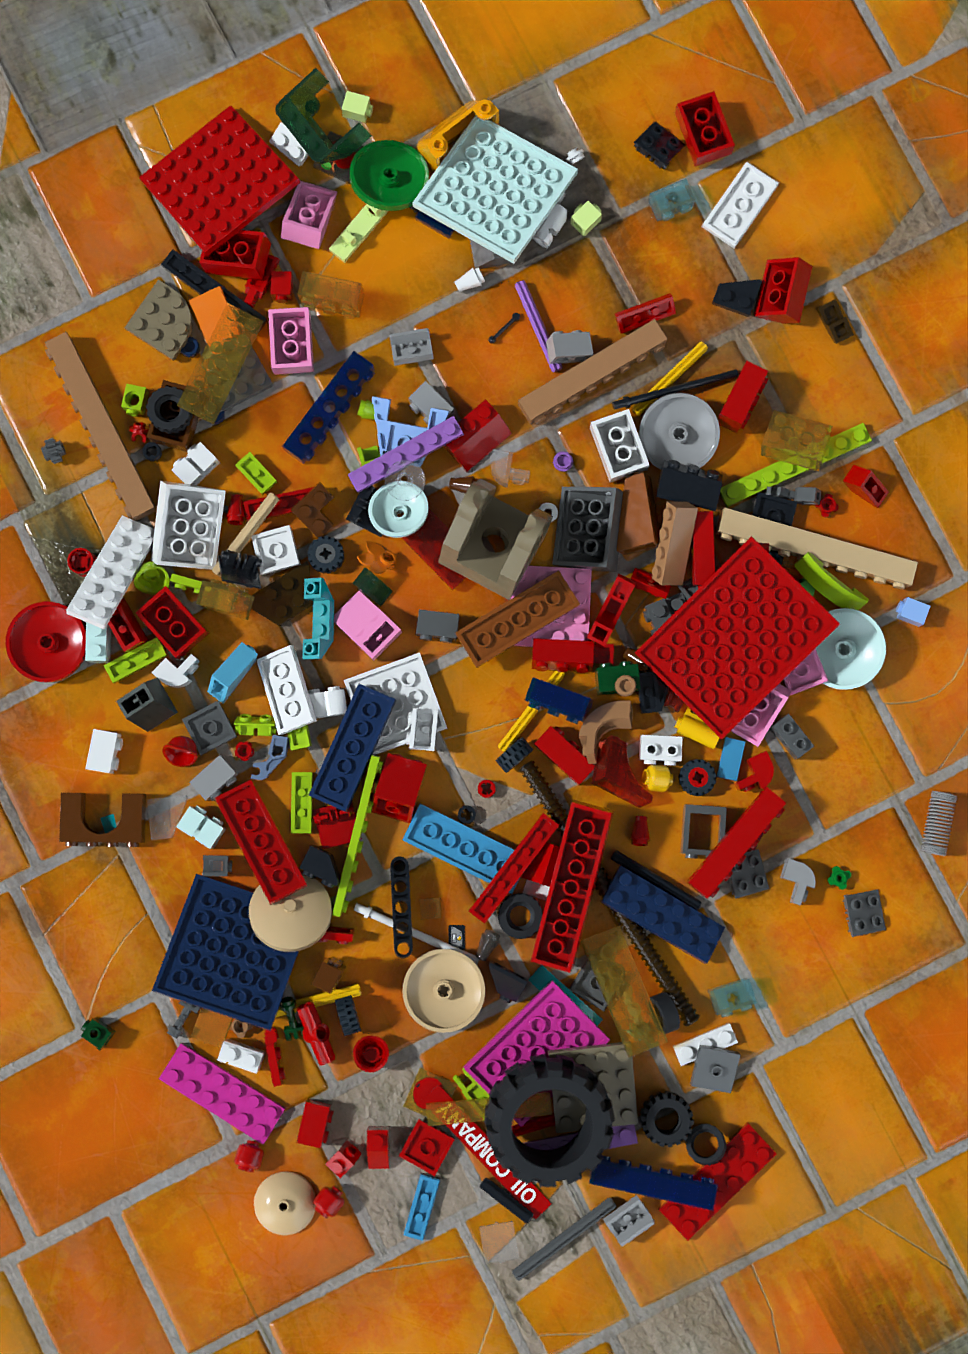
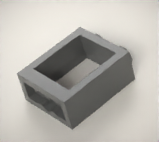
M684 805L680 853L685 854V858L698 859V855H706L707 857L711 853V850L688 849L690 813L719 816V843L725 836L727 807Z

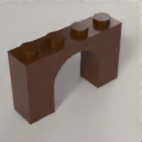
M61 793L59 842H65V846H78V842H86V846H98V842H106V847H119V843H127L126 847H139V843H145L146 794L122 793V812L119 824L111 832L100 834L93 831L86 822V793Z

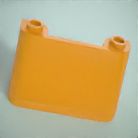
M490 100L467 102L418 141V152L433 172L436 171L446 157L448 144L465 131L475 115L481 120H490L499 125V110Z

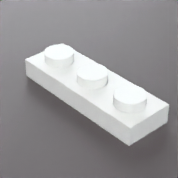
M727 1023L673 1045V1049L680 1066L696 1060L699 1045L724 1049L738 1043L731 1024Z

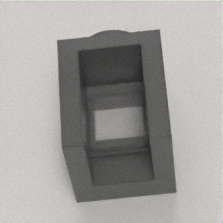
M203 855L202 876H228V872H232V860H228V856Z

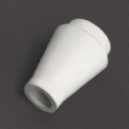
M479 267L475 269L471 268L454 282L459 292L482 286L481 283L485 282Z

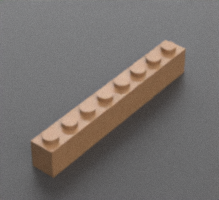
M654 319L518 400V406L530 425L534 422L538 424L545 420V416L549 413L555 414L562 410L564 404L568 402L572 404L579 400L581 394L593 392L597 388L596 385L601 382L606 384L618 372L622 374L628 371L633 363L637 362L639 364L645 361L650 353L654 352L656 354L665 348L664 345L667 342V338Z

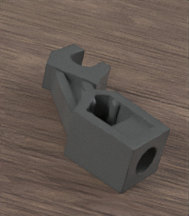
M767 487L766 495L792 499L801 505H820L821 491L813 487H797L795 491L783 487H778V489Z

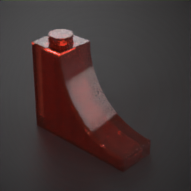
M610 735L599 742L597 764L594 767L591 783L638 808L652 803L653 795L638 783L631 771L627 756L628 743L622 741L617 736Z

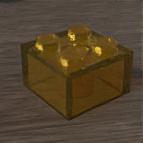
M211 579L210 582L202 581L196 602L197 605L212 612L245 620L249 619L254 601V596L248 594L249 590L229 583V585L222 584L223 582Z

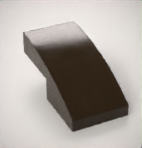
M836 299L816 308L835 344L854 335L847 317H843Z

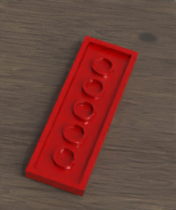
M252 780L215 797L219 809L270 905L307 886Z
M747 1122L726 1142L725 1154L718 1163L703 1165L658 1209L688 1241L777 1153Z

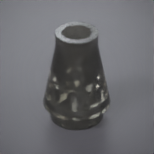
M486 929L481 934L475 956L482 961H486L500 943V935Z

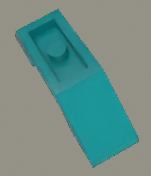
M324 578L304 579V599L313 601L312 639H303L302 659H322L334 640V599Z

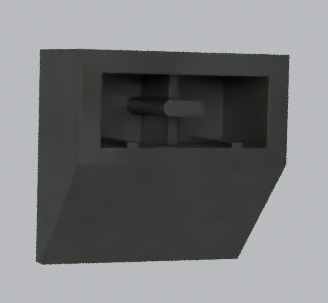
M158 677L142 683L116 701L125 718L147 732L178 713Z

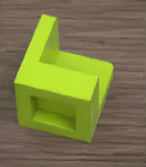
M377 446L366 449L357 448L362 466L380 457Z

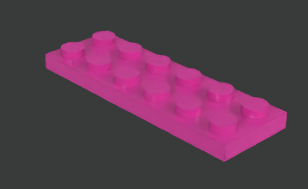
M184 1043L179 1045L159 1080L262 1145L286 1109Z

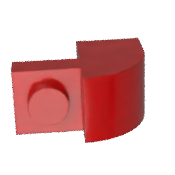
M767 751L746 760L752 775L734 783L737 791L741 789L744 792L755 788L754 783L757 784L759 789H763L771 782L774 775V766Z

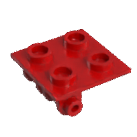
M351 802L347 812L333 806L313 810V819L317 826L322 849L350 843L356 820L353 802Z

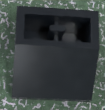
M315 845L310 846L300 866V869L304 870L302 874L312 879L317 876L322 879V884L330 888L339 886L341 878L333 854Z

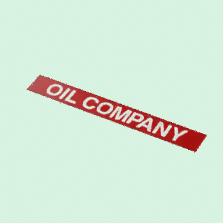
M440 1085L422 1100L509 1193L534 1214L533 1218L535 1220L552 1204L532 1182L526 1184L513 1177L512 1171L509 1169H503L494 1157L487 1135Z

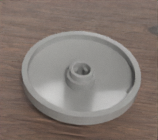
M672 393L657 399L646 410L640 423L639 438L647 459L659 469H662L664 460H676L686 466L696 465L701 468L712 458L718 447L720 428L714 411L704 400L688 393Z

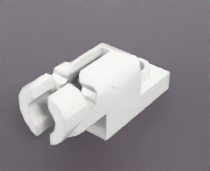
M563 193L533 236L535 242L544 248L550 246L553 236L558 234L567 220V209L560 205L566 193Z

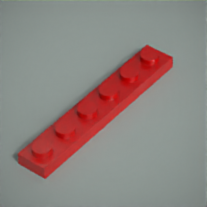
M542 813L470 908L469 912L484 924L558 828L559 825Z

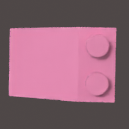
M300 181L301 183L297 185L283 219L281 238L319 249L325 235L337 191Z
M778 684L731 731L758 747L787 701L791 690Z

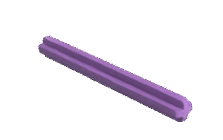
M524 280L519 281L515 284V288L553 373L562 369L561 363L550 364L546 345L549 335Z

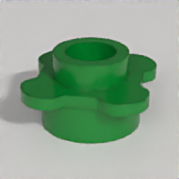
M834 866L828 878V883L844 890L847 888L846 883L851 878L850 871L841 870L839 866Z

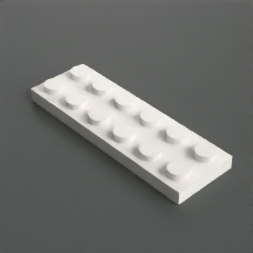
M121 516L66 609L67 614L105 629L137 574L139 567L153 546L155 529Z

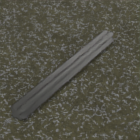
M610 1197L604 1200L513 1269L514 1277L518 1281L523 1279L617 1207L615 1202Z

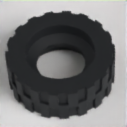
M169 386L159 388L148 399V405H146L147 416L151 423L161 432H167L168 434L178 433V431H183L190 424V420L193 418L192 403L181 389L178 390L176 387ZM169 400L175 401L180 407L179 415L172 420L163 418L160 413L161 405Z
M513 894L507 897L499 907V925L510 937L516 939L531 937L539 930L543 915L542 908L537 900L528 894ZM516 906H524L530 912V920L524 926H517L510 919V913Z

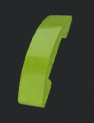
M809 551L794 565L799 573L819 593L841 608L859 610L869 601L854 587L850 589L823 568L824 563Z

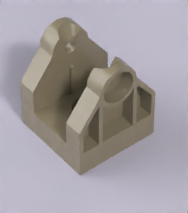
M479 479L471 484L457 510L443 542L438 563L510 600L543 542L553 516L538 508L531 512L530 515H527L495 498L496 486L483 479ZM490 535H497L504 541L505 550L498 553L490 552L484 548L483 540L481 539Z

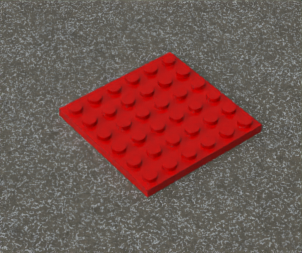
M231 105L139 177L145 187L207 257L301 183L299 178Z

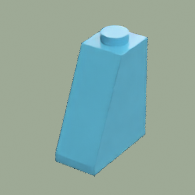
M241 642L214 672L207 692L224 704L256 662L258 654L255 649Z

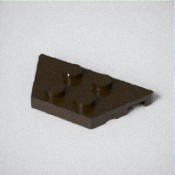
M309 562L302 563L246 598L242 603L276 625L281 626L313 606L312 600L304 599V579L310 578Z

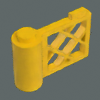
M687 706L684 716H679L675 723L676 733L714 749L719 737L696 714L691 713V709Z

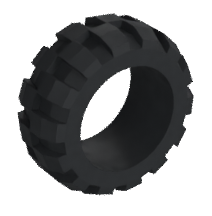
M545 1054L530 1056L531 1061L522 1065L517 1062L505 1071L506 1076L501 1081L497 1080L489 1093L490 1100L489 1104L485 1106L484 1121L488 1142L491 1145L494 1157L503 1169H509L512 1171L513 1177L524 1183L529 1184L533 1180L539 1183V1187H556V1182L567 1180V1183L571 1184L582 1179L581 1173L589 1168L593 1171L603 1160L602 1153L604 1149L610 1148L614 1135L612 1123L615 1120L613 1105L596 1073L585 1064L579 1065L574 1062L573 1058L557 1054L555 1058H546ZM555 1089L569 1092L578 1097L586 1106L585 1120L576 1137L566 1145L552 1150L534 1149L522 1143L512 1132L514 1116L520 1105L530 1096L544 1090Z

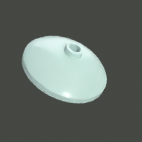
M393 481L381 486L373 494L368 507L369 518L375 529L381 534L393 538L406 537L418 531L425 523L429 512V505L424 492L417 485L407 481ZM399 513L404 514L402 517L397 516Z

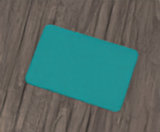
M114 814L101 818L105 834L117 827Z

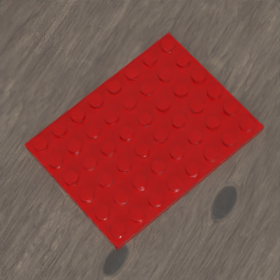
M751 536L635 654L722 740L824 641L840 623Z

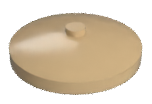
M302 874L307 886L272 905L269 904L260 885L257 887L250 900L249 918L254 933L264 944L279 951L295 952L311 947L324 936L331 921V900L324 886L315 878L312 879Z
M436 949L420 956L408 969L403 983V999L407 1011L419 1025L435 1032H453L467 1026L480 1012L485 998L484 979L476 963L467 955L452 949Z

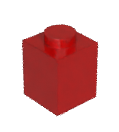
M271 271L270 294L272 299L278 303H286L287 300L292 301L293 275L291 271Z

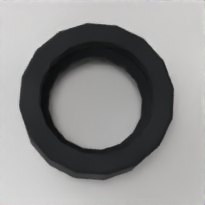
M662 992L648 999L651 1018L661 1034L665 1035L680 1028L678 1010L674 1001L667 993Z
M700 1124L693 1127L691 1134L688 1133V1138L686 1139L688 1154L695 1162L702 1165L718 1163L726 1151L724 1135L717 1127L711 1124ZM703 1132L712 1133L718 1140L717 1151L709 1157L700 1156L694 1148L695 1138Z

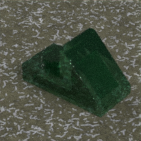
M364 568L353 582L360 592L380 607L393 592L367 568Z

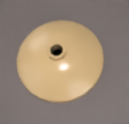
M290 1171L277 1172L267 1177L257 1189L254 1199L255 1214L262 1226L268 1231L278 1235H292L303 1230L312 1220L315 1213L314 1199L316 1195L311 1184L303 1176ZM286 1203L287 1209H281L280 1204Z

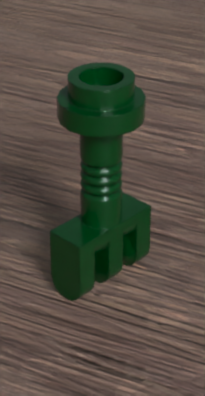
M284 997L280 1003V1009L286 1012L289 1022L288 1026H284L287 1041H291L290 1033H293L294 1039H299L298 1031H301V1034H303L304 1029L302 1023H297L294 1014L296 1001L292 997Z

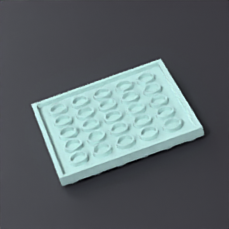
M475 115L412 203L414 208L514 264L578 173V169L490 120H481Z

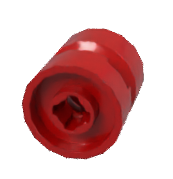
M76 548L68 555L67 564L70 570L85 578L97 557L87 549Z

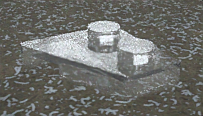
M187 795L147 800L151 840L173 838L176 826L179 823L188 799Z

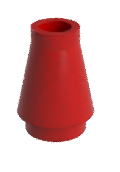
M231 495L226 514L227 523L230 525H242L246 519L242 495Z
M635 816V823L630 840H632L631 845L648 846L650 841L648 817Z

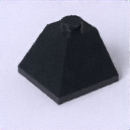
M490 960L489 968L497 992L501 994L499 998L508 1003H511V1001L517 1002L528 983L527 979Z

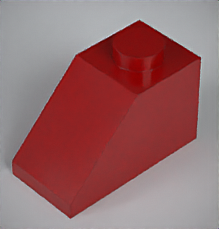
M853 465L843 479V482L853 493L876 508H879L889 493L871 470L857 465Z
M368 1126V1169H389V1126Z

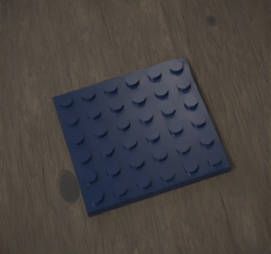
M196 874L152 991L271 1031L299 951L284 952L273 949L256 936L249 918V904L253 892Z

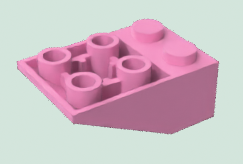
M360 591L334 615V623L373 661L402 633L401 629Z

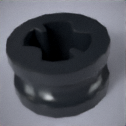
M149 442L143 447L142 452L147 460L155 462L161 458L162 450L158 444ZM150 448H157V450H155L157 453L155 456L152 454L148 456V454H150L148 452Z
M465 805L459 809V821L464 824H470L475 820L476 812L473 807ZM468 809V812L473 813V816H470V820L461 817V813H464L463 810Z

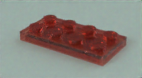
M429 509L428 517L423 526L415 533L401 538L453 591L466 577L438 563L443 542L449 528Z

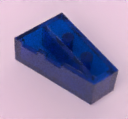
M534 677L525 697V701L529 702V707L537 710L543 707L548 709V714L559 717V714L567 716L566 720L578 724V721L582 723L585 721L593 703V700L589 697Z

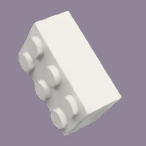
M629 409L591 422L590 430L610 483L632 476L631 474L634 472L648 470L649 462Z

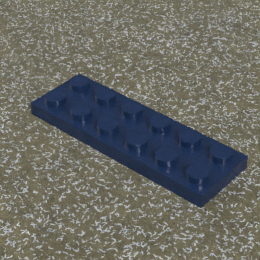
M358 684L309 796L342 811H348L397 701L396 699Z
M622 866L618 867L600 901L704 964L708 963L725 929L724 926Z

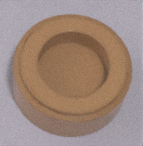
M623 675L615 682V690L621 696H629L636 689L635 680L631 676Z

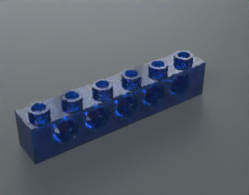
M353 351L283 444V449L303 464L306 460L310 461L315 454L314 450L317 445H322L326 440V433L329 429L333 430L338 424V417L341 413L345 414L348 411L353 397L357 398L360 395L365 381L369 382L375 373L373 372V364ZM353 373L359 375V378L355 381L349 380V376ZM340 389L347 390V394L343 397L338 396L337 392ZM328 405L335 406V410L331 413L326 412L325 408ZM316 421H323L324 424L321 428L313 427ZM304 437H311L312 440L309 444L301 443Z

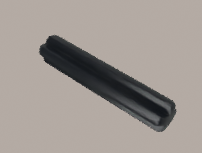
M483 1179L479 1186L480 1189L523 1222L529 1223L534 1214L490 1179Z

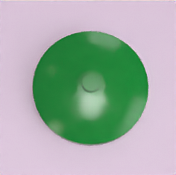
M380 140L365 145L355 154L350 165V183L355 194L369 206L385 211H398L413 206L412 202L429 180L428 166L422 155L413 147L394 140Z

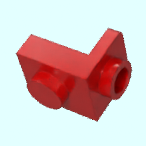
M346 1140L325 1165L341 1178L356 1163L362 1153Z

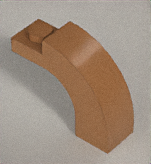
M615 701L604 704L595 709L585 719L580 729L579 738L583 746V756L587 757L588 764H597L598 744L605 733L614 729H632L633 709L631 701Z

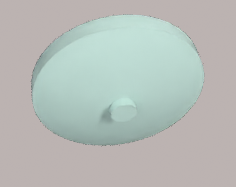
M849 608L831 610L829 613L840 625L816 647L829 680L823 684L835 689L846 690L863 686L879 673L884 664L886 640L883 631L877 622L864 612Z

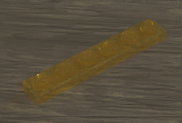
M550 1092L536 1093L527 1098L518 1108L514 1118L552 1115ZM490 1098L426 1103L428 1126L485 1121V1106L489 1104Z

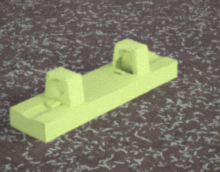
M366 204L331 245L329 251L345 263L388 211ZM370 209L374 212L375 216L369 212Z

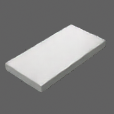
M746 162L702 227L735 248L779 183Z
M289 645L256 659L278 734L284 735L316 722L317 720L295 647Z

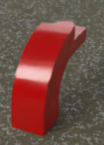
M618 574L587 636L588 639L605 647L637 582Z

